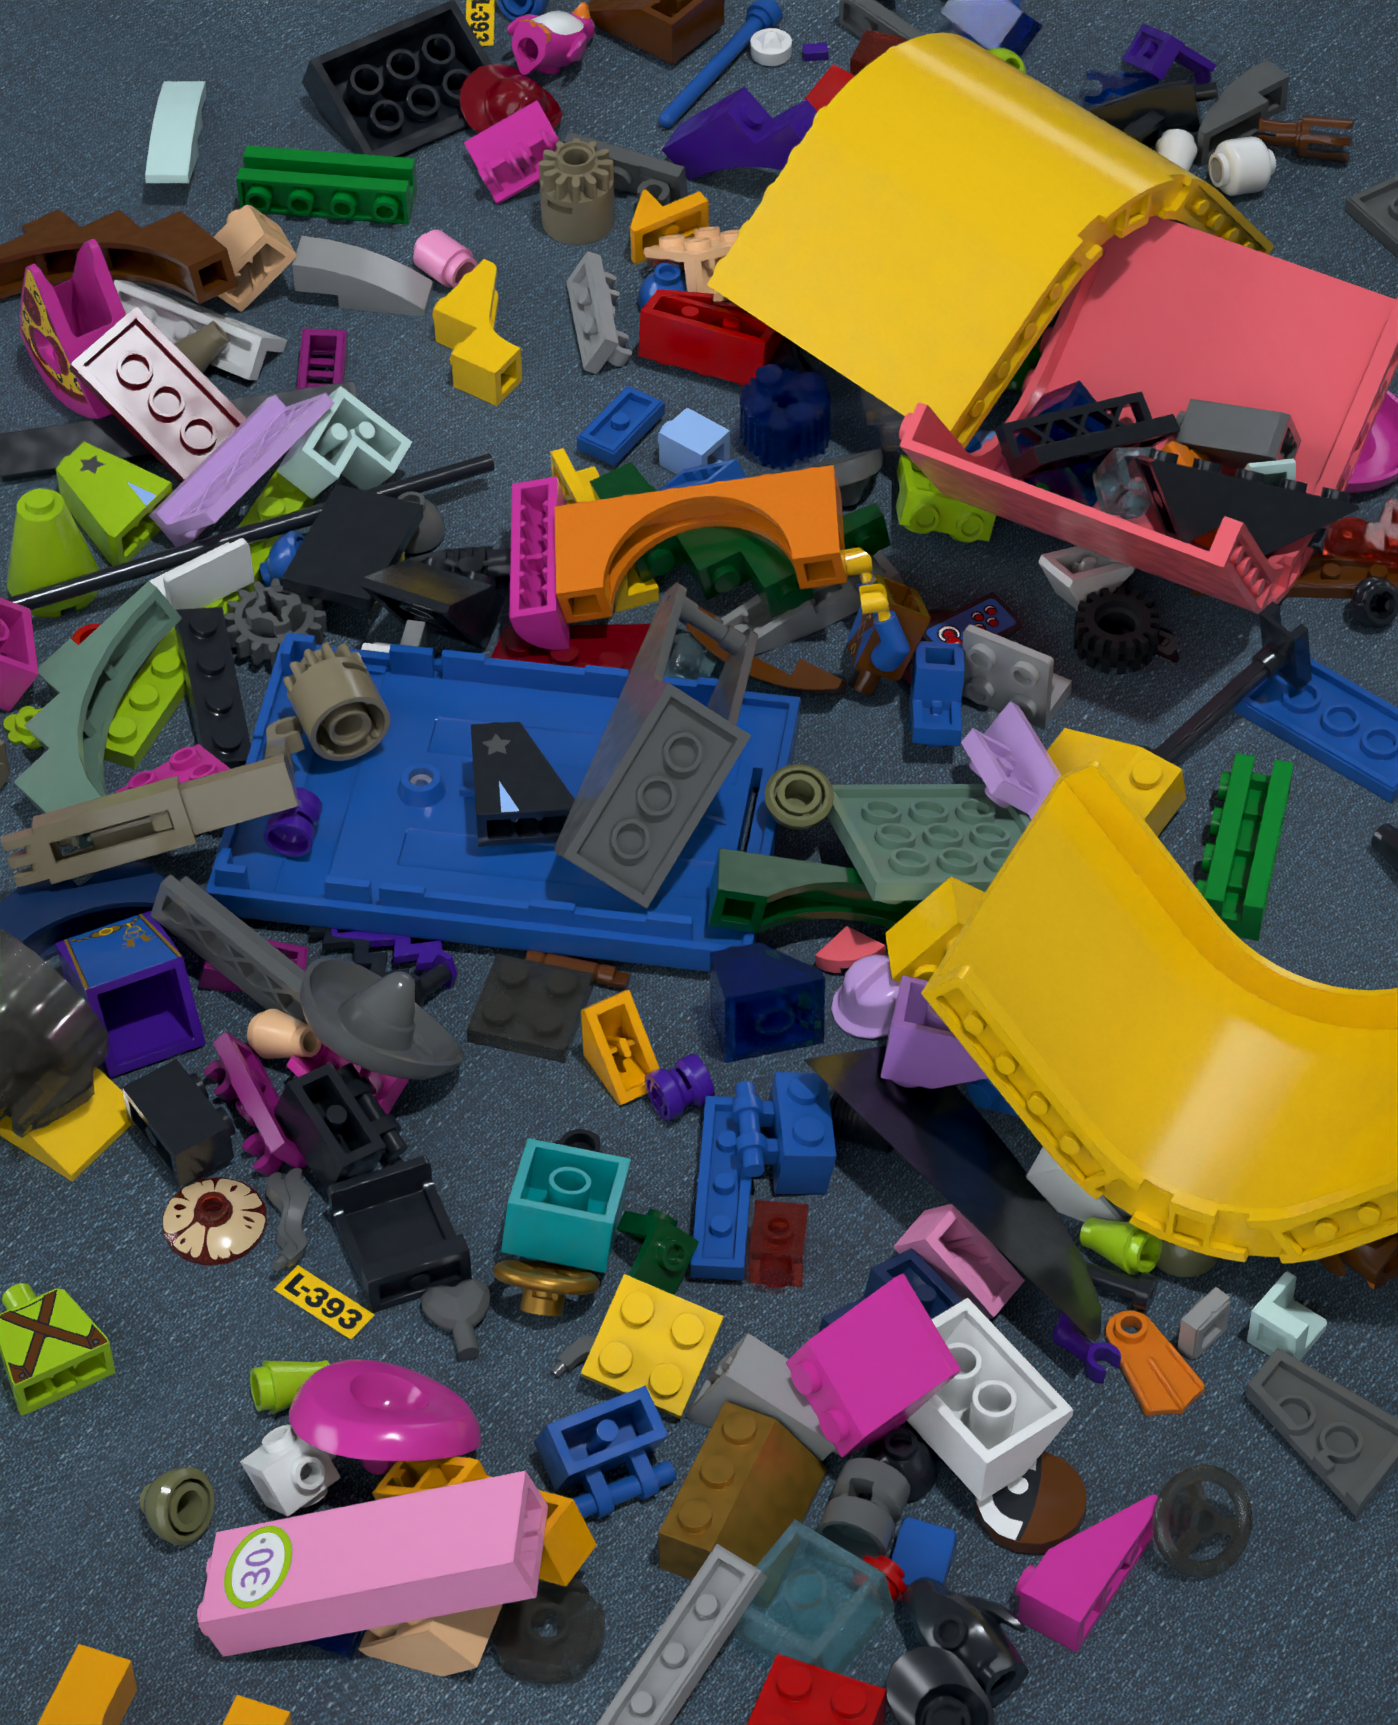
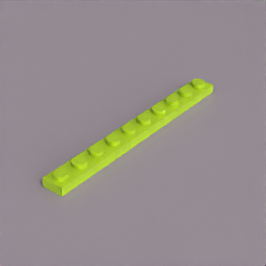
M276 470L237 529L311 507L319 494L313 499L310 498ZM282 535L249 544L255 582L262 581L260 563L267 561L270 549ZM254 582L241 589L250 593L255 591ZM239 590L203 608L223 607L224 614H228L227 603L228 601L239 602ZM175 626L158 643L119 701L108 730L103 760L136 770L188 692Z

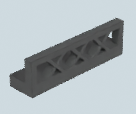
M170 874L161 882L150 916L266 1010L278 1009L307 1023L300 1000V988L305 973L303 969L187 876L178 881Z

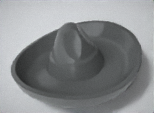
M322 957L308 965L300 988L303 1014L316 1037L345 1060L372 1072L410 1080H425L447 1074L464 1060V1052L455 1038L433 1016L415 1002V981L410 974L396 971L381 977L357 963L335 957Z

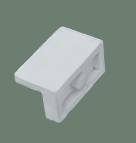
M240 538L232 543L227 542L150 580V582L160 590L175 610L203 608L255 582L250 546L244 538Z

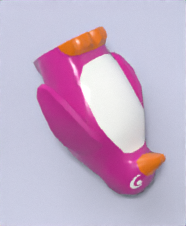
M581 2L571 14L562 11H552L543 15L527 14L512 21L507 27V32L510 36H513L512 50L519 72L522 75H527L537 69L547 74H558L561 67H567L572 62L580 61L595 33L594 22L590 17L588 4Z

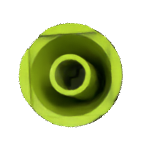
M38 488L25 493L18 500L7 573V588L11 596L99 570L64 499L58 492L51 489ZM99 590L31 610V615L42 618L62 616L61 610L76 606V611L90 604Z

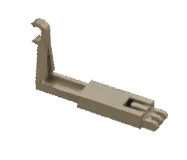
M292 716L277 720L266 728L267 744L264 760L180 783L178 776H174L33 816L32 828L7 834L0 839L4 851L24 847L23 850L13 852L7 856L11 869L31 866L13 874L16 886H26L50 879L51 884L193 845L196 844V835L297 807L298 796L291 754L305 749L301 739L303 731L298 717ZM90 832V836L95 844L94 846L62 854L60 847L70 844L73 847L79 846L78 835Z

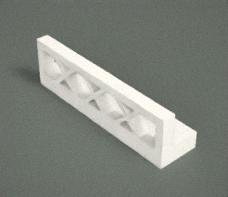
M123 280L114 281L126 315L137 306L173 344L204 328L211 321L216 322L225 331L230 342L221 349L210 365L248 380H258L266 352H284L287 342L284 338L144 283Z

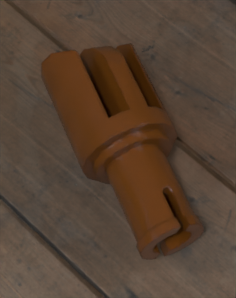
M1304 114L1303 119L1298 118V122L1260 118L1258 131L1275 132L1276 134L1258 132L1257 138L1261 139L1265 145L1295 148L1294 152L1298 153V157L1349 162L1350 153L1308 148V143L1351 146L1352 136L1311 131L1310 127L1321 126L1353 129L1354 120Z

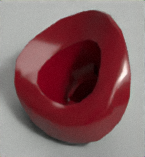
M490 64L478 67L467 77L460 91L461 111L468 125L478 134L537 100L554 131L558 128L563 116L558 102L550 93L526 75H522L519 70L504 64Z

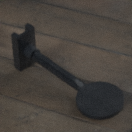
M1272 601L1259 613L1262 649L1252 657V663L1156 749L1141 745L1136 746H1140L1173 763L1266 678L1272 679L1277 674L1297 691H1300L1312 680L1308 628L1300 623L1293 631H1288L1281 625L1280 606Z

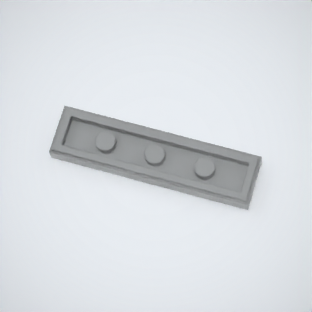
M716 1544L597 1725H670L767 1579V1576L759 1569Z

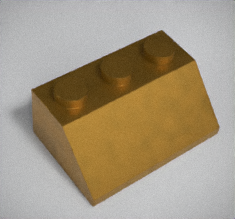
M725 1401L658 1532L659 1568L693 1580L716 1544H718L767 1576V1579L751 1601L763 1606L827 1475V1467L777 1419Z

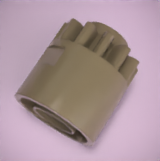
M575 138L567 143L556 142V152L544 150V160L539 162L542 226L550 237L562 243L581 245L596 242L608 235L615 224L613 160L609 159L608 149L597 151L596 141L586 143Z
M326 642L319 650L312 651L311 649H306L301 662L294 661L290 663L289 666L293 675L283 679L288 690L286 694L312 748L319 756L333 761L350 760L366 754L382 741L390 726V714L359 652L351 653L346 643L341 644L336 652H334L330 643Z

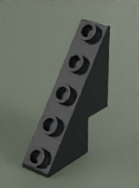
M1153 448L1150 450L1149 457L1139 455L1134 458L1164 534L1185 543L1220 527L1223 518L1227 516L1246 525L1265 556L1359 510L1358 505L1349 503L1351 493L1323 487L1321 496L1306 493L1308 483L1280 477L1278 486L1263 483L1265 474L1237 468L1235 476L1221 474L1222 464L1194 458L1192 467L1177 464L1178 454Z

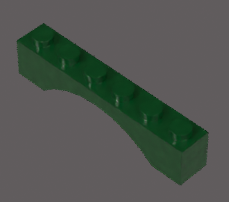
M719 848L710 883L709 926L760 933L778 925L800 920L833 918L857 920L891 928L923 900L903 901L899 904L873 901L857 870L854 868Z

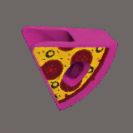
M95 239L84 242L77 253L74 274L68 281L52 286L35 264L25 268L19 332L27 352L42 379L56 398L66 407L90 419H101L112 414L69 370L70 363L126 316L101 248Z

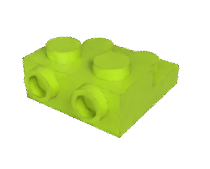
M900 455L896 470L900 487L896 502L899 525H904L908 530L919 534H928L932 531L946 533L961 542L970 543L976 540L989 542L996 515L945 496L909 456Z

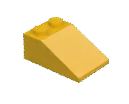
M1064 728L1047 750L1061 775L1093 760L1100 762L1157 837L1186 800L1182 769L1140 746Z

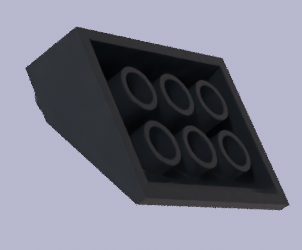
M450 0L311 59L304 74L302 84L321 117L355 154L401 157L470 127L460 106L462 85L467 77L478 67L492 63L456 1Z

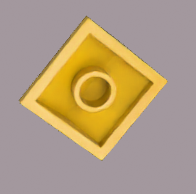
M63 1061L0 1120V1136L73 1182L132 1124L127 1118L123 1091L100 1069Z

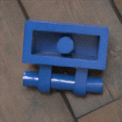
M775 1072L768 1101H762L756 1095V1086L753 1082L742 1081L735 1086L736 1099L732 1102L733 1120L739 1124L740 1136L736 1139L737 1158L743 1162L744 1174L749 1177H758L765 1171L764 1164H771L775 1194L826 1195L837 1157L828 1083L817 1073ZM760 1126H767L768 1138L761 1134Z
M646 1385L547 1424L534 1440L536 1449L555 1492L582 1482L585 1494L573 1499L583 1518L594 1515L596 1518L613 1513L617 1504L637 1496L641 1500L657 1495L659 1487L676 1481V1473L670 1461L667 1460L651 1466L647 1455L656 1451L668 1437V1434ZM626 1464L629 1476L607 1485L602 1473Z

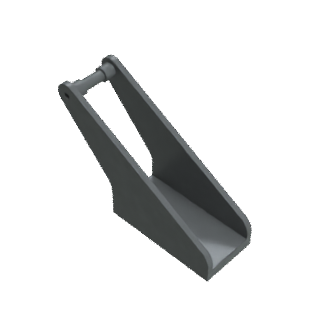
M675 583L667 591L658 606L555 846V854L646 909L751 737L750 734L737 727V721L758 634L751 629H747L742 633L731 625L725 626L698 609L697 603L685 596L687 588L679 583ZM678 621L684 625L691 624L716 640V645L729 653L707 707L670 683L663 682Z

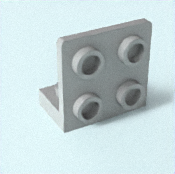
M971 624L964 630L962 649H964L965 674L962 696L971 699L977 704L988 706L1000 712L1009 702H1013L1021 708L1030 724L1045 730L1070 696L1072 680L1053 673L1054 659L1051 656Z

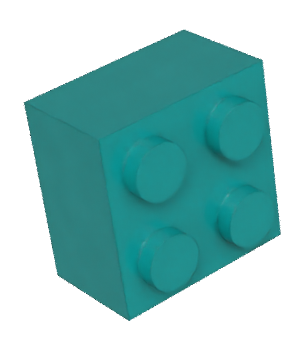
M528 1138L507 1203L501 1252L521 1256L526 1259H537L572 1266L580 1270L606 1273L618 1231L616 1229L624 1209L631 1159Z

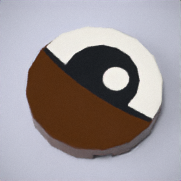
M1045 1451L1042 1452L1023 1476L983 1501L976 1497V1515L980 1524L982 1521L983 1526L988 1530V1536L998 1545L1016 1553H1046L1050 1548L1077 1535L1085 1520L1086 1488L1079 1473L1064 1459Z

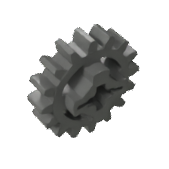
M273 578L271 586L265 588L259 581L254 582L255 591L250 593L240 589L238 591L239 602L228 601L227 603L228 614H224L230 646L236 647L237 657L240 659L251 654L253 665L258 666L263 659H270L271 666L274 667L281 641L284 642L286 633L314 635L316 645H322L324 642L323 631H327V622L323 600L283 590V586H280L278 578Z

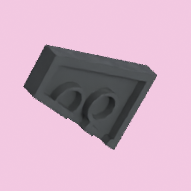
M1279 1348L1274 1351L1248 1383L1246 1397L1358 1518L1398 1466V1418Z

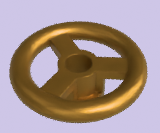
M506 1260L497 1263L493 1269V1274L499 1281L523 1288L520 1309L537 1315L562 1316L565 1295L591 1294L597 1291L600 1285L599 1279L590 1272L554 1263Z

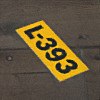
M466 0V20L481 46H494L495 0Z
M299 1265L274 1288L276 1292L350 1340L375 1316V1314Z

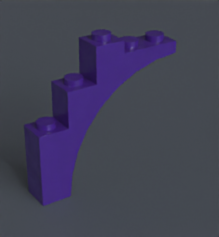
M744 86L679 124L661 150L674 164L685 167V175L689 181L712 171L736 167L783 170L788 162L789 154L795 146L801 143L813 125V119L817 111L805 99L772 118Z

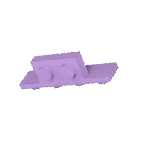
M1009 702L984 734L972 728L961 742L971 759L969 763L970 768L983 779L986 785L984 789L985 794L994 803L1003 808H1008L1009 805H1012L1027 813L1031 820L1058 777L1061 776V773L1021 708L1013 702Z

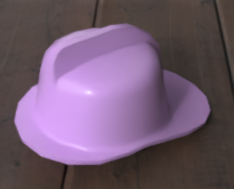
M870 955L862 957L854 962L845 973L843 984L835 993L831 1007L834 1021L843 1032L856 1038L875 1039L889 1035L900 986L899 982L892 979L889 956Z

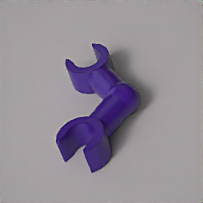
M1062 1311L1058 1324L1052 1332L1054 1343L1065 1348L1085 1363V1373L1092 1381L1104 1384L1106 1369L1096 1361H1106L1111 1366L1119 1369L1122 1357L1120 1351L1110 1343L1100 1342L1094 1344L1078 1332L1079 1327Z

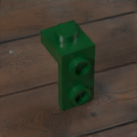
M649 1209L647 1215L625 1211L616 1229L642 1246L628 1276L673 1295L676 1293L699 1241L677 1228V1220L655 1209Z

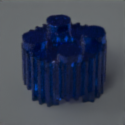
M767 364L756 370V379L751 378L750 384L746 383L744 385L745 390L741 391L740 439H743V445H747L748 451H754V455L759 456L762 466L771 465V469L780 467L781 470H785L786 467L792 466L796 459L804 461L806 456L812 458L813 455L814 457L819 454L824 455L830 441L831 410L830 392H827V381L817 372L808 373L805 371L799 373V369H795L792 372L789 368H785L782 371L779 366L774 364Z

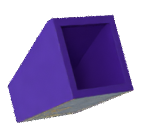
M151 911L55 943L67 988L109 1078L206 1045L183 956L159 922L150 916Z

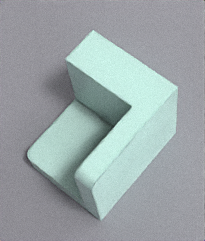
M1286 1271L1252 1309L1247 1342L1269 1356L1279 1348L1300 1361L1325 1332L1327 1321L1293 1299L1297 1276Z

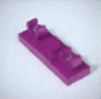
M225 1032L213 1042L221 1059L211 1062L204 1070V1074L216 1083L225 1078L224 1082L214 1090L215 1095L226 1102L233 1101L239 1097L240 1100L236 1102L239 1113L250 1125L257 1126L260 1133L249 1136L242 1145L246 1152L255 1157L264 1151L263 1156L252 1165L254 1170L264 1176H270L280 1168L282 1161L294 1168L303 1169L308 1163L274 1113L280 1096L256 1051L228 1032Z

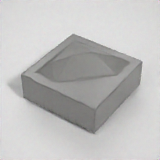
M1215 1287L1205 1297L1196 1302L1181 1319L1177 1351L1191 1361L1197 1359L1227 1330L1231 1303L1230 1297Z

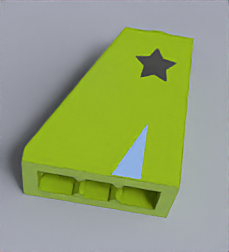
M85 441L70 455L64 457L56 468L60 495L64 499L70 513L112 566L130 561L161 530L149 515L173 492L170 481Z

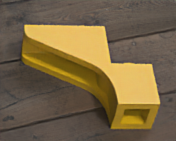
M483 259L471 272L466 273L462 277L460 283L446 297L438 300L433 308L432 318L436 342L453 349L450 357L453 387L498 406L523 381L521 348L504 340L494 331L499 303L498 292L495 290L497 267L494 263Z

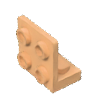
M713 226L695 229L694 237L685 238V235L663 236L659 238V245L644 248L645 257L684 262L688 292L713 293V301H726L728 299L710 288L707 283L713 275L716 264L726 256L738 238L740 229L720 232V227Z

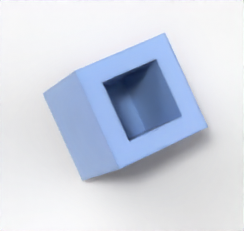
M689 408L683 410L673 420L667 421L658 434L659 465L676 475L684 469L730 460V430Z

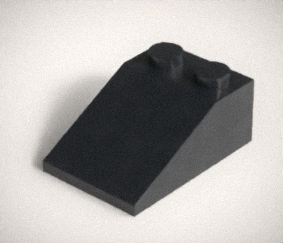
M426 557L424 564L406 559L364 577L360 586L401 623L406 624L407 620L426 622L428 632L484 650L487 648L505 597L493 586L494 580L474 571H468L466 577L452 573L450 565Z

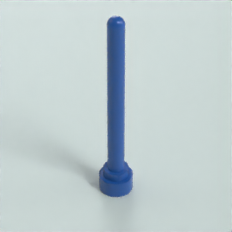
M755 0L747 8L746 23L659 115L658 121L663 128H670L679 120L750 43L751 37L756 32L775 28L780 23L783 13L775 0Z

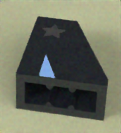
M521 722L472 724L471 739L478 847L557 842L575 799Z

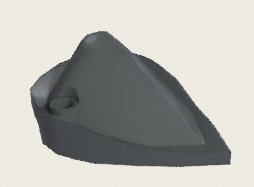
M876 448L816 463L810 467L834 465L841 492L842 506L844 507L858 503L871 476L876 474L882 467L884 455L882 448Z

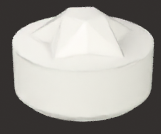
M768 28L760 30L751 37V57L755 62L764 66L781 65L787 62L792 55V39L788 33L780 29Z

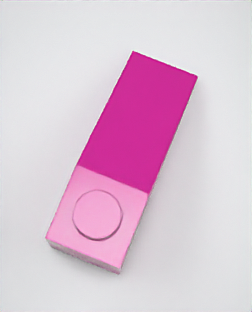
M1152 1494L1050 1548L1037 1567L1029 1565L1022 1573L1015 1588V1595L1020 1597L1018 1619L1026 1626L1077 1653L1159 1531L1163 1498Z

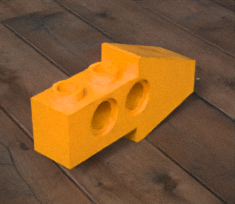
M449 1457L421 1461H397L372 1494L376 1500L491 1478V1476H487L480 1461L473 1458ZM538 1490L548 1505L539 1579L566 1587L597 1544L574 1499Z

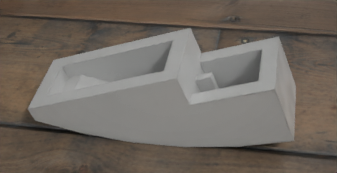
M301 236L296 251L297 257L292 263L295 291L338 295L339 308L425 317L433 291V281L386 256L357 246L328 239Z

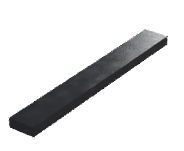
M350 381L229 399V401L248 418L268 397L276 395L287 407L323 393H327L329 396L340 386L356 398L357 393L355 382ZM115 416L0 433V468L3 482L57 474L56 468L62 459L70 455L84 441L129 463L157 458Z

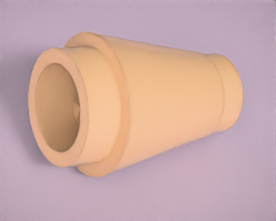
M268 1009L255 1015L250 1021L247 1030V1040L250 1047L264 1059L291 1058L292 1056L312 1057L318 1053L322 1042L316 1037L307 1023L278 1009Z

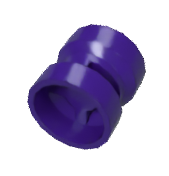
M296 787L298 806L272 813L273 816L268 820L264 831V841L268 847L277 853L292 857L302 856L311 850L315 838L314 827L318 824L322 813V802L319 797L313 792Z
M692 1053L678 1059L675 1067L669 1070L659 1068L645 1076V1086L650 1101L656 1112L665 1121H670L682 1115L687 1106L695 1105L700 1107L704 1105L706 1096H715L713 1082L708 1070L701 1059Z

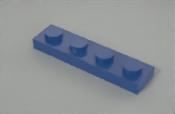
M706 1096L693 1233V1238L698 1240L699 1244L691 1258V1278L744 1280L752 1177L744 1174L743 1162L737 1158L736 1139L740 1136L739 1124L733 1120L732 1102L736 1097Z

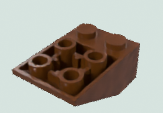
M591 0L588 3L590 17L595 26L672 65L725 24L724 0Z

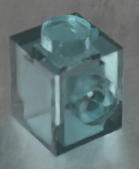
M1156 447L1114 448L1092 473L1100 511L1110 515H1120L1123 519L1137 518L1147 512L1152 505V501L1134 458L1139 455L1149 457L1151 448L1156 449Z

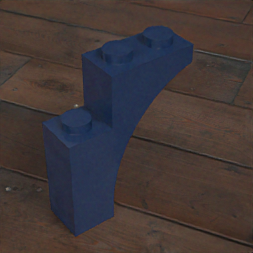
M138 860L97 871L80 887L72 879L51 884L50 879L15 889L0 903V992L5 995L29 972L58 955L55 943L152 911L160 884L166 878L156 873L146 862ZM161 925L168 936L176 937Z

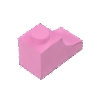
M952 1204L924 1210L893 1246L899 1254L911 1248L914 1249L962 1300L969 1298L987 1319L994 1318L1025 1281L1000 1251Z

